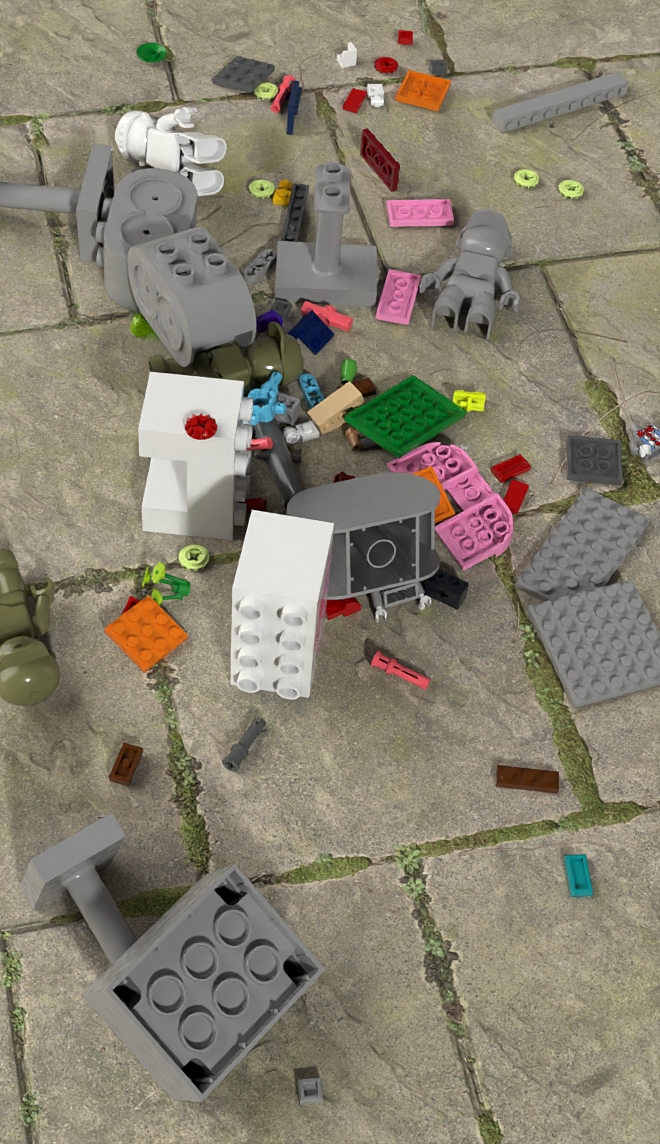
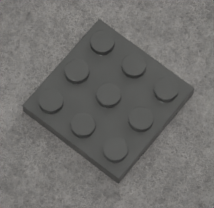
M236 56L212 79L213 84L252 93L275 71V66L267 62Z
M568 435L567 480L621 486V440Z

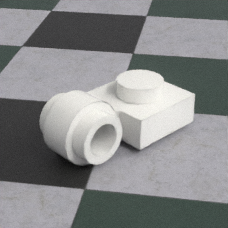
M367 84L370 105L374 108H380L384 103L382 84Z
M312 421L295 425V428H285L283 437L287 443L295 444L299 439L302 442H307L319 438V431Z

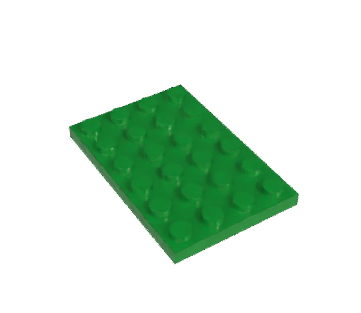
M412 375L346 414L344 421L399 459L464 418L467 411Z

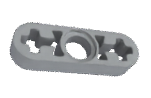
M266 249L243 270L244 281L248 284L257 282L276 263V251ZM257 265H263L264 267L258 268V267H256V266H257Z

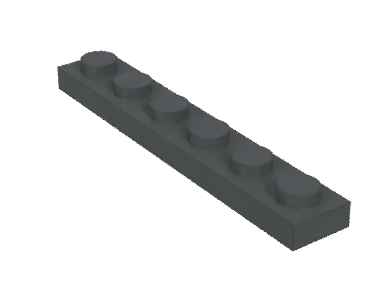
M293 183L281 241L298 242L309 193V185Z

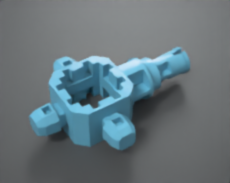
M273 372L269 381L264 383L261 389H254L250 391L248 397H245L253 398L252 420L249 424L267 423L273 420L275 414H284L286 412V405L277 402L276 397L278 385L282 380V375L279 372Z

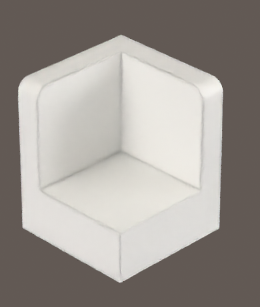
M352 42L348 43L347 51L337 54L336 60L342 68L356 65L357 49Z

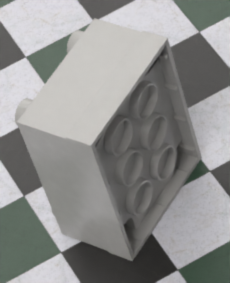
M234 863L204 875L102 974L82 996L174 1101L191 1100L192 1102H201L325 971V968Z

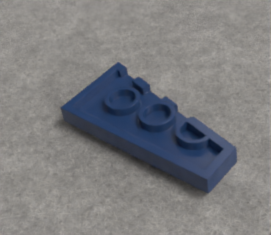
M293 81L288 104L287 135H293L295 116L298 115L302 87H299L300 81Z

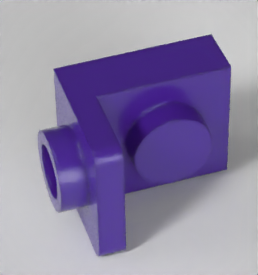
M274 310L268 311L256 317V331L260 334L268 330L270 322H277L282 327L283 319Z

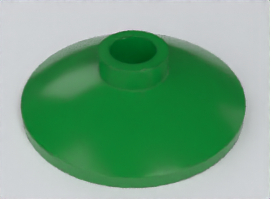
M157 43L142 44L137 48L136 52L139 59L150 63L163 60L167 54L165 47Z

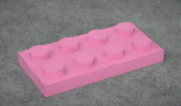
M450 199L387 200L386 202L390 227L454 225Z
M389 269L375 319L409 325L421 275Z

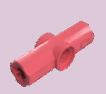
M305 301L301 309V315L317 320L318 324L324 328H328L331 325L349 332L353 324V318L338 313L331 305L321 307Z

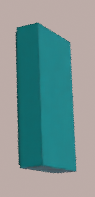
M586 854L565 855L564 862L570 896H592L593 889Z

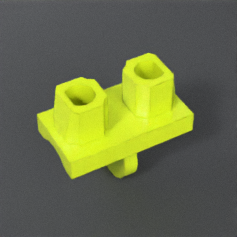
M454 390L453 402L467 412L471 410L484 411L486 393Z

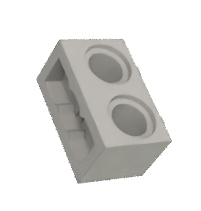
M278 392L276 396L277 402L284 403L287 410L284 414H275L274 418L293 426L300 415V399Z

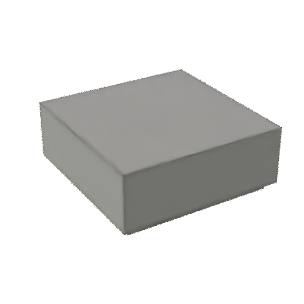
M321 1077L298 1079L300 1105L323 1103Z

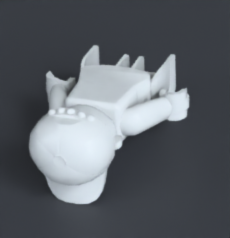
M183 107L176 109L174 113L161 117L134 110L125 113L121 117L115 130V141L119 152L127 160L139 162V166L150 165L153 168L166 169L185 176L195 185L198 196L216 194L222 189L224 184V176L219 170L209 167L203 168L193 162L203 164L220 161L225 156L227 150L225 140L216 135H205L192 131L184 132L175 128L178 124L183 128L194 127V123L190 122L191 114L197 112L196 108Z

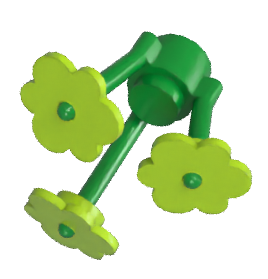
M159 562L153 568L152 576L151 572L148 571L149 566L146 567L145 575L142 576L144 578L142 588H144L145 583H149V580H152L155 584L160 582L172 585L171 591L175 593V595L162 596L159 590L153 588L151 596L159 606L163 600H182L183 596L187 597L189 595L190 582L165 573V564Z

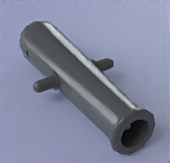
M273 418L272 421L267 423L259 422L257 425H252V434L255 439L270 437L273 441L272 449L260 450L261 452H255L254 457L256 459H263L267 463L285 500L284 507L287 510L289 500L297 493L305 490L294 462H301L302 459L300 456L292 455L289 452L276 419Z

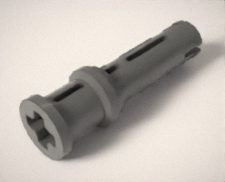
M255 717L240 741L232 745L231 752L222 760V764L226 769L232 772L239 770V764L243 759L247 758L248 749L266 725L264 719L261 718L257 722L260 717Z

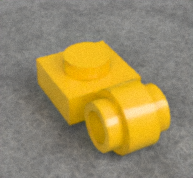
M287 179L279 181V187L276 189L273 197V204L289 206L293 182Z

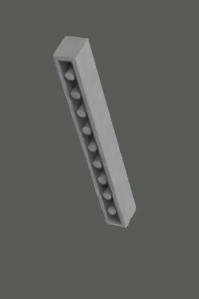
M620 72L612 73L496 109L493 112L492 123L501 133L627 94L629 81Z

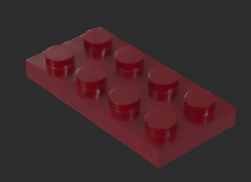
M368 128L362 130L360 156L391 192L396 191L399 182V162L392 157L391 153L384 148L383 144L377 140Z

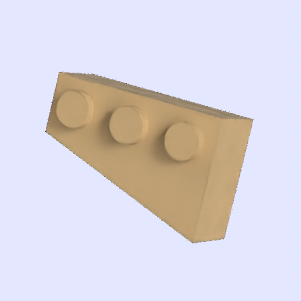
M349 381L310 409L307 414L310 421L324 435L347 424L344 421L345 415L365 404L362 394Z

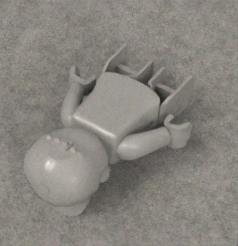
M489 209L475 211L468 223L462 228L460 238L456 241V248L460 250V257H450L434 273H428L422 277L419 287L420 294L427 289H434V296H438L440 284L450 277L446 288L441 292L435 303L431 328H434L437 315L439 314L455 318L454 330L456 331L462 312L467 314L464 333H467L470 321L489 325L486 338L489 341L495 315V284L502 295L499 310H502L503 306L507 305L512 307L515 314L518 312L520 296L517 292L513 291L511 278L507 270L499 265L503 259H509L511 255L512 236L507 228L505 218L497 211Z

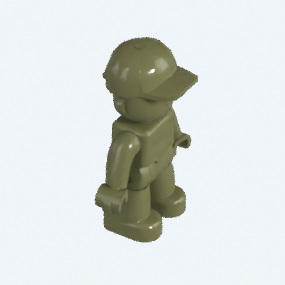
M277 322L269 323L268 335L266 337L256 339L251 345L246 347L245 356H243L238 345L223 343L195 353L192 364L186 367L180 366L174 358L165 360L162 355L148 357L150 372L244 381V397H247L250 393L251 378L263 385L269 381L273 372H279L282 375L279 385L283 386L296 381L303 373L304 365L299 343L294 336L284 333L281 325Z
M0 549V696L12 705L32 706L41 703L51 696L58 687L60 680V671L55 653L47 649L43 642L37 640L49 628L50 605L55 599L54 585L51 579L47 578L45 581L46 588L42 590H36L34 585L30 586L32 599L36 602L34 615L30 617L26 607L25 584L19 571L18 562L11 550Z

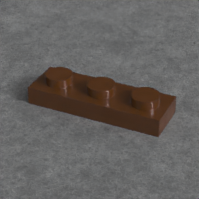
M497 765L496 787L558 794L559 772Z

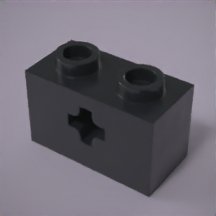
M438 569L433 576L426 580L424 594L458 610L467 597L469 583Z

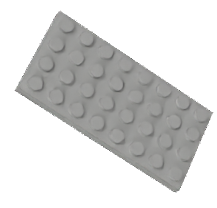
M585 487L517 579L515 587L545 602L607 586L650 524L651 519Z

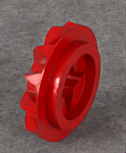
M381 57L375 61L374 67L378 72L381 71V74H393L398 69V62L390 57Z
M202 413L199 416L193 414L192 418H187L185 431L193 439H209L217 432L216 420L211 418L209 414L203 416ZM198 423L201 425H205V429L201 426H198Z

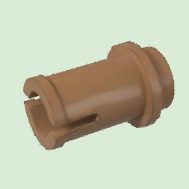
M349 428L346 430L345 438L348 439L352 451H359L363 447L358 437L359 431L355 428Z

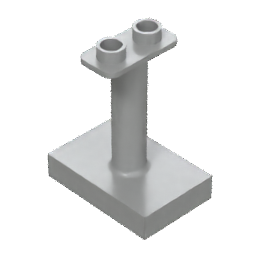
M92 144L81 189L0 182V208L76 214L80 261L96 263L97 251L99 246H101V243L96 242L97 224L99 221L107 222V219L102 218L103 203L105 198L113 199L115 193L112 146Z
M338 162L320 164L315 169L314 209L318 212L316 243L277 241L275 300L279 299L292 303L308 301L313 304L375 307L377 296V246L341 244L343 215L347 214L350 210V169Z
M110 813L33 857L25 872L20 890L32 911L69 891L113 965L137 941V938L98 875V872L109 867L126 837L114 815Z

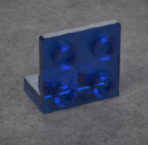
M313 310L303 316L287 333L294 336L295 339L299 338L314 355L318 354L335 336Z

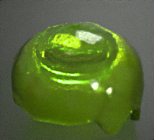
M137 313L131 318L129 330L136 337L146 338L150 332L154 333V330L142 313Z

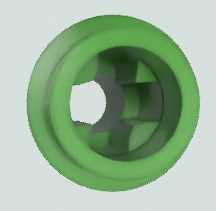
M345 359L340 365L342 385L349 381L352 383L358 368L354 360Z

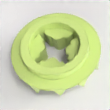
M263 82L254 90V95L257 98H262V100L274 99L278 95V88L272 83Z
M523 169L515 173L514 181L517 185H521L522 188L527 187L529 189V187H535L538 184L539 176L534 171Z
M255 180L249 185V192H251L252 196H256V198H269L270 195L274 194L275 187L268 180Z
M565 180L560 183L558 190L565 198L570 197L572 199L574 197L578 199V197L582 196L584 187L575 180Z
M188 545L180 551L179 561L181 566H185L187 570L194 569L197 571L198 568L204 569V566L208 564L209 553L200 545ZM191 557H197V561H195L194 559L191 560Z

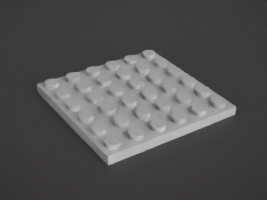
M632 580L527 607V612L573 708L660 685V633Z

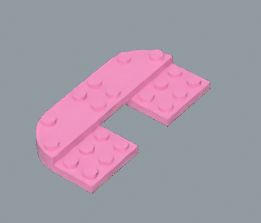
M441 442L428 443L410 451L399 459L397 458L387 463L390 472L413 474L430 466L433 467L443 489L446 490L461 510V513L435 526V533L463 571L492 555L498 557L508 548L513 538L512 513L499 494H495L479 474L478 467L464 450L453 444L447 446L441 445Z

